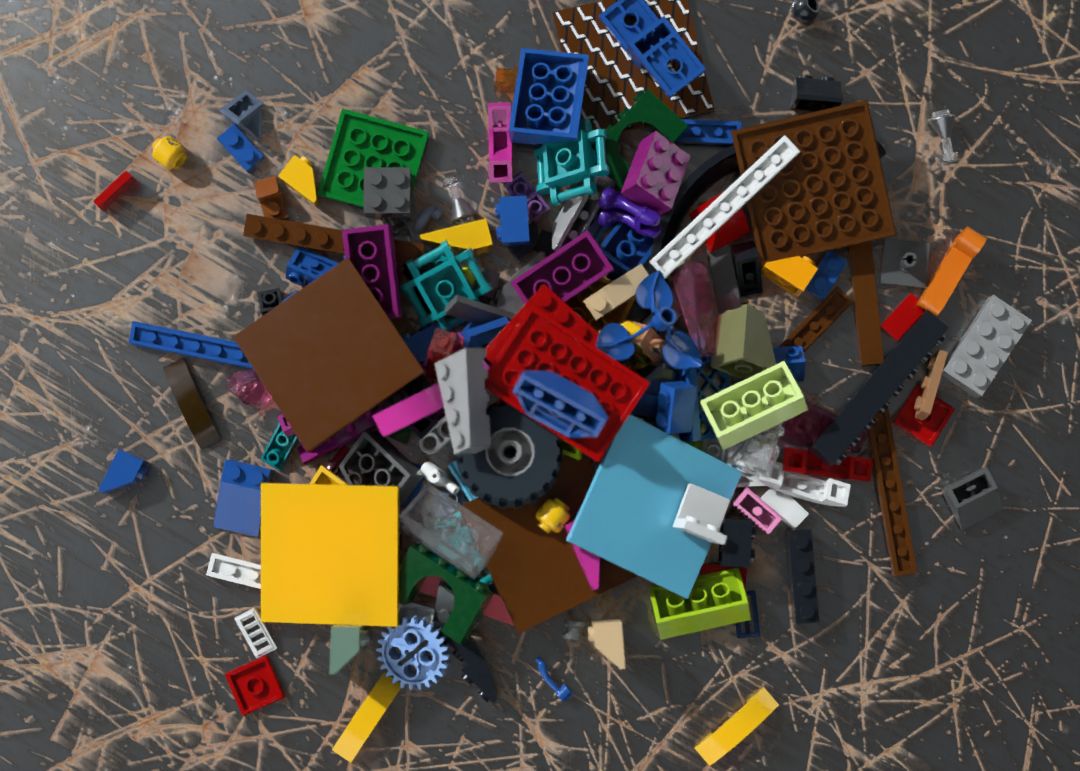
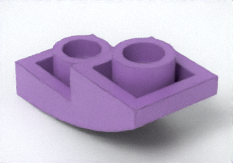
M522 172L516 174L512 178V182H506L503 185L510 196H527L528 218L531 222L550 209Z

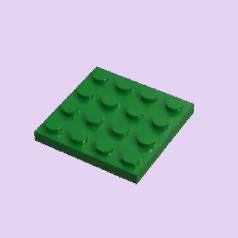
M342 108L317 195L364 208V167L410 168L412 172L413 193L429 132Z

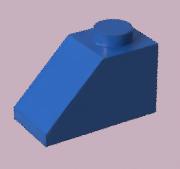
M118 449L98 491L110 493L138 483L139 479L142 480L147 473L148 467L146 465L148 462Z

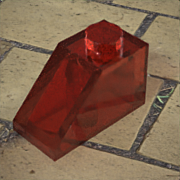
M436 327L428 349L427 377L438 380L434 363L461 351L464 340L458 334Z

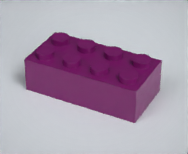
M386 224L342 230L345 259L349 258L389 319L403 317L392 226Z
M587 230L510 283L524 304L530 300L543 284L562 301L568 303L611 274L614 268Z

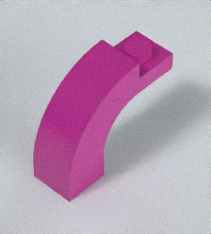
M488 103L490 183L512 182V142H510L509 136L511 103Z
M439 383L373 415L382 436L391 434L443 408Z

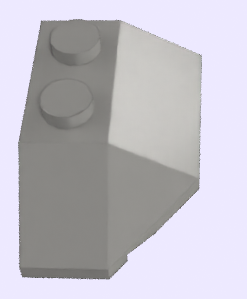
M608 176L594 177L597 187L596 194L590 196L585 194L566 200L552 225L553 250H559L587 230L598 244L606 229L598 223L599 216L604 209L599 206V198L606 188H615V181ZM584 181L578 183L574 188L583 186Z

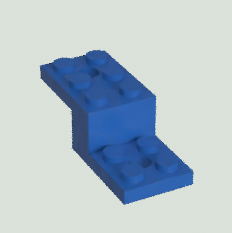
M618 0L599 15L601 22L639 70L645 67L669 99L706 71V68L665 16L658 19L644 0ZM632 15L636 18L637 22L633 26H628L625 24L624 18ZM670 61H677L680 64V69L672 72L668 69L667 64Z

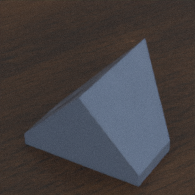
M245 90L222 107L220 112L226 120L262 145V106L264 103Z

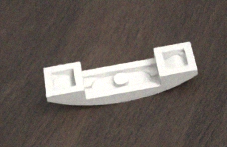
M763 459L759 481L766 486L809 502L830 506H847L850 484L831 478L824 481L800 473L782 471L783 464Z

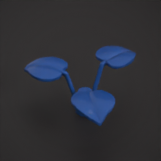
M660 270L648 275L636 290V299L639 306L643 309H651L652 313H656L652 317V322L629 337L628 331L624 326L618 323L608 324L600 331L596 347L616 361H623L631 357L635 351V347L630 340L635 339L654 327L658 331L667 330L666 340L668 343L663 346L662 351L664 359L671 367L682 370L702 366L701 355L690 336L681 331H676L671 336V331L674 329L672 324L675 323L677 316L675 311L670 308L673 304L672 291Z

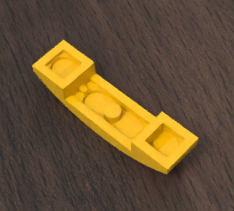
M385 672L332 749L350 763L401 689V683L398 681L392 683L393 678L391 676L386 677Z
M764 687L761 688L732 717L695 747V750L711 766L749 735L779 704Z

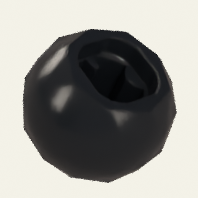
M794 0L791 5V13L798 22L809 23L819 14L817 0Z

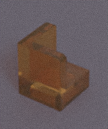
M514 66V70L497 68L494 92L515 93L519 66Z

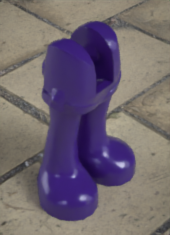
M608 187L602 192L599 198V206L604 209L598 219L600 226L608 228L618 221L630 226L640 235L652 238L660 235L661 227L659 224L661 222V215L646 206L641 207L634 204L612 188Z

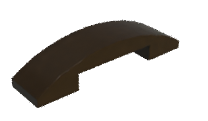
M185 358L163 367L178 406L200 449L202 450L221 441L222 438L194 383L193 375Z

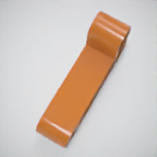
M966 226L952 243L917 302V306L925 311L929 310L937 317L971 260L979 253L987 238Z

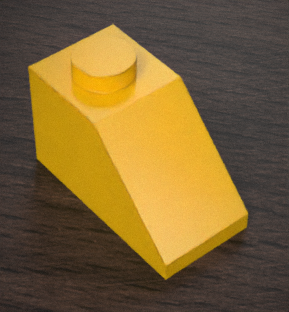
M294 155L278 177L283 183L317 207L319 205V198L317 195L316 175L311 167L313 164L304 156L298 158Z

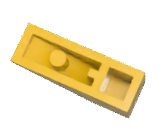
M486 218L420 235L422 243L441 246L440 243L447 240L453 250L463 252L472 248L476 255L487 254L490 252L489 249L493 248Z

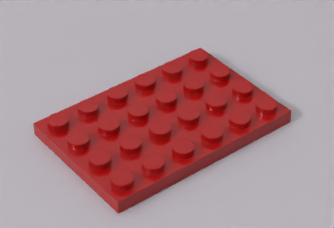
M532 305L487 371L488 379H484L487 390L525 415L527 414L519 403L517 396L513 393V389L523 371H552L592 393L608 416L597 437L568 438L535 419L533 420L597 462H599L650 384V382Z

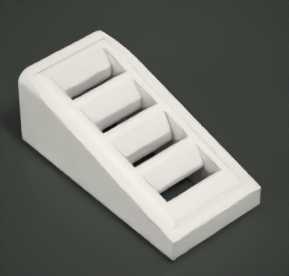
M257 607L234 618L256 659L277 649L265 622H261V614ZM253 616L255 617V621L245 625V620ZM256 625L260 626V629L249 633L248 629ZM261 633L265 635V637L255 642L252 639ZM268 641L270 645L260 650L257 649L256 646Z

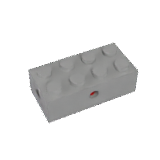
M995 295L987 298L945 361L941 376L974 398L983 396L1032 320Z

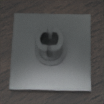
M885 238L883 240L879 284L925 289L927 285L930 243Z

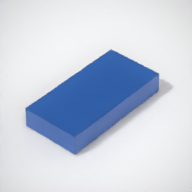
M503 317L468 329L463 346L465 348H475L492 342L509 323L507 317Z

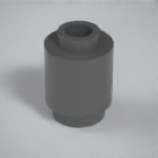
M483 268L482 273L487 282L491 283L493 289L478 298L480 302L489 303L490 300L494 301L501 280L499 279L500 273ZM477 281L474 290L479 288Z

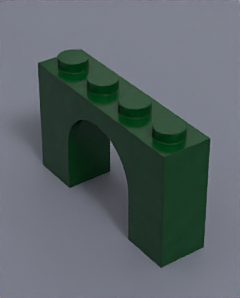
M649 89L645 92L641 90L633 99L634 105L630 109L624 108L617 116L620 120L616 125L610 124L605 129L607 133V139L605 140L606 162L610 171L607 176L615 181V184L621 190L631 166L624 161L620 154L619 140L622 133L629 126L636 123L650 124L657 128L672 143H675L689 127ZM595 141L591 146H592V148L595 150V153H596V166H597V152H596V141Z
M423 543L410 546L399 566V603L404 606L413 602L428 576H438L444 579L453 590L454 607L441 632L459 644L469 640L494 593L489 590L488 585L472 579L470 574L464 569H457L451 565V561L448 558L433 553L430 546Z

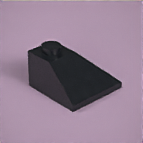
M660 362V366L648 365L634 371V373L650 382L643 394L655 396L659 395L661 383L680 381L682 371L675 370L668 363Z

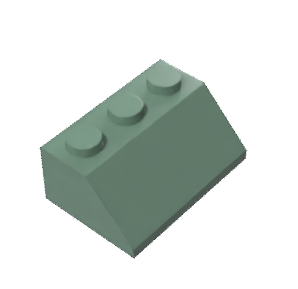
M331 626L329 674H336L344 669L370 643V630H366V626Z

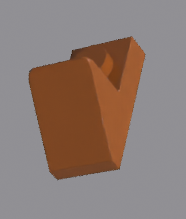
M276 175L254 182L256 196L261 204L264 217L281 220L289 219Z

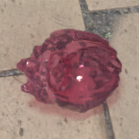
M254 369L239 371L238 373L234 372L233 377L229 376L226 378L229 385H226V389L238 397L245 405H265L272 398Z

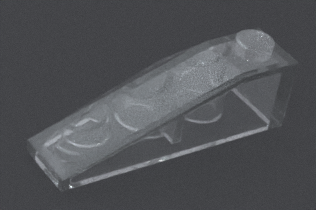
M782 423L731 446L726 463L748 474L770 476L780 448L776 446L778 437L783 436L785 430L782 427Z

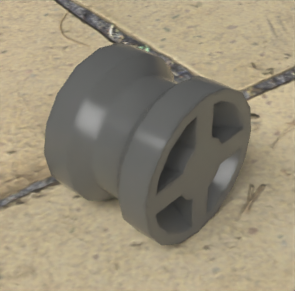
M564 619L566 628L565 632L562 633V638L585 641L583 631L586 628L587 622Z

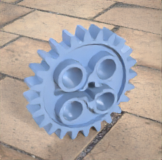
M408 615L403 617V620L399 618V626H387L388 629H384L381 632L384 637H380L377 641L381 646L376 651L382 653L377 660L384 661L380 669L387 668L388 672L385 676L393 675L392 683L398 680L401 681V688L406 684H409L410 690L416 685L419 690L424 685L429 688L433 682L437 683L440 680L439 676L442 677L446 673L444 669L450 665L446 660L451 657V654L445 652L450 648V645L443 644L447 636L440 637L439 633L442 629L434 630L435 622L433 621L429 625L426 624V617L421 621L418 620L417 615L413 616L411 620ZM410 633H414L418 641L413 640ZM424 640L428 641V644L421 648L403 665L399 664L404 657ZM394 647H398L402 655L396 653ZM425 650L430 651L433 655V658H429L426 655ZM409 664L415 666L417 672L412 671Z

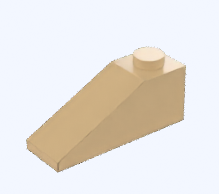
M640 264L583 302L595 320L599 321L636 296L639 284L649 274Z

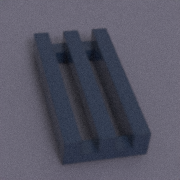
M755 590L745 591L746 596L751 595L755 632H750L749 620L744 621L746 633L741 632L740 622L735 623L737 639L760 636Z

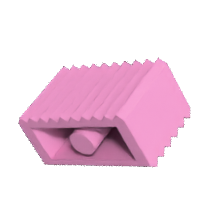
M748 487L744 488L731 504V507H735V510H738V513H742L745 519L753 520L752 525H756V528H759V531H763V534H769L783 518Z

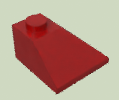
M721 194L711 198L690 212L691 220L696 219ZM742 207L704 242L710 254L750 233Z

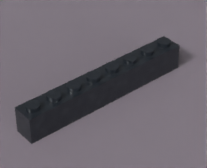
M929 310L923 313L808 450L828 467L835 463L839 465L847 456L844 453L849 446L855 447L861 440L859 434L863 429L868 431L876 422L873 417L878 412L882 414L890 405L888 402L889 398L892 395L896 397L903 390L904 386L902 383L905 379L911 380L918 372L916 366L920 361L925 363L933 354L930 351L934 345L939 346L947 336L944 333L949 327Z

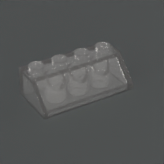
M429 483L426 484L399 516L400 529L474 579L489 562L503 535V532Z

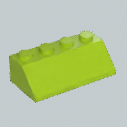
M739 567L697 576L688 599L658 585L649 587L660 640L751 620Z

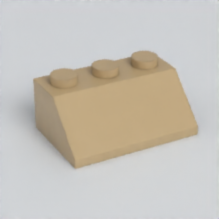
M620 619L591 621L592 626H587L589 642H593L595 648L618 668L625 669L622 621Z

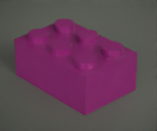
M657 131L653 132L640 141L621 194L636 205L646 206L656 211L659 215L666 213L673 207L691 156Z

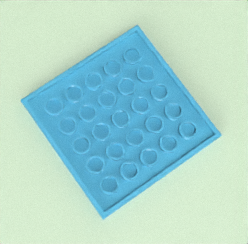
M629 415L607 448L566 541L688 599L712 543L673 527L688 484H694L731 500L742 471Z

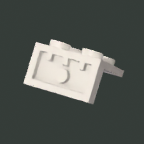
M688 484L673 527L711 543L724 545L727 536L720 533V527L730 500L694 484Z

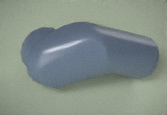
M433 205L420 212L412 229L422 233L431 218L435 221L440 220L443 211L438 209V206Z

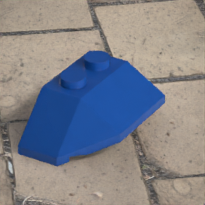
M523 371L513 389V393L517 396L519 403L528 416L568 438L597 437L608 419V416L592 393L552 371Z

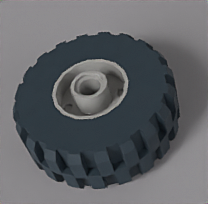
M507 402L497 405V403L491 404L486 409V414L490 417L491 447L475 454H457V466L464 485H467L472 495L479 497L483 500V503L489 506L492 504L500 509H506V507L518 509L527 504L531 505L537 502L540 497L546 495L557 479L563 455L560 445L561 439ZM511 452L515 455V457L510 459L506 458L504 456V453Z

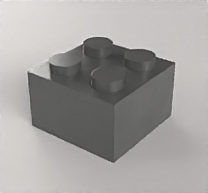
M364 167V215L366 218H411L412 172L410 168Z

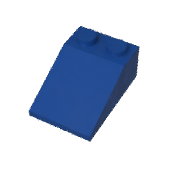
M618 222L599 247L614 268V271L607 277L614 281L638 265L642 264L643 266L651 255L654 238L640 235L630 226Z
M225 459L213 527L259 537L261 529V483H272L274 470Z

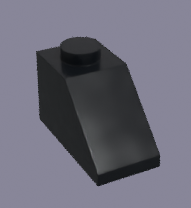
M748 241L731 245L732 261L740 296L763 292L760 257L754 242Z

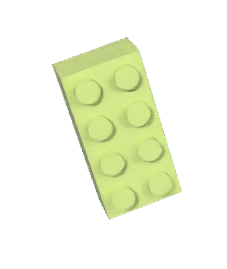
M785 361L700 401L723 450L808 410L804 396Z

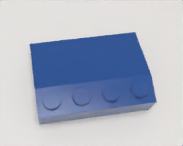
M521 48L509 126L510 142L534 145L577 140L589 55Z

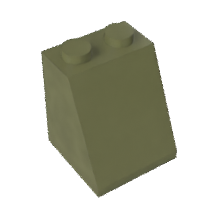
M745 304L740 308L727 310L725 313L715 316L712 368L745 380L776 365L764 312L755 309L753 305Z

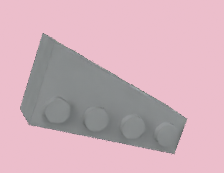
M465 348L434 363L454 454H475L491 447L490 417L486 414L489 395L485 393L484 379H488L487 369H484L483 357H487L485 348Z

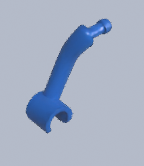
M539 657L536 658L535 661L538 664L542 678L555 691L561 701H567L573 693L565 684L559 687L550 677L546 662L542 661Z

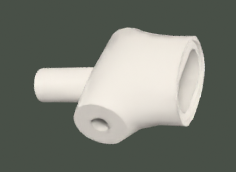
M427 461L422 465L420 471L429 483L445 487L453 495L459 492L460 488L454 483L453 475L440 468L433 461Z

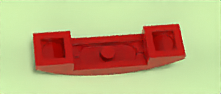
M784 448L782 471L871 482L873 459L846 456L839 465L835 463L828 467L811 451Z

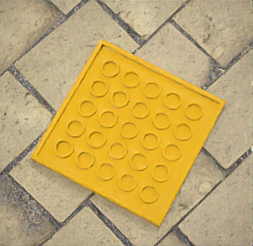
M261 483V622L399 626V486Z

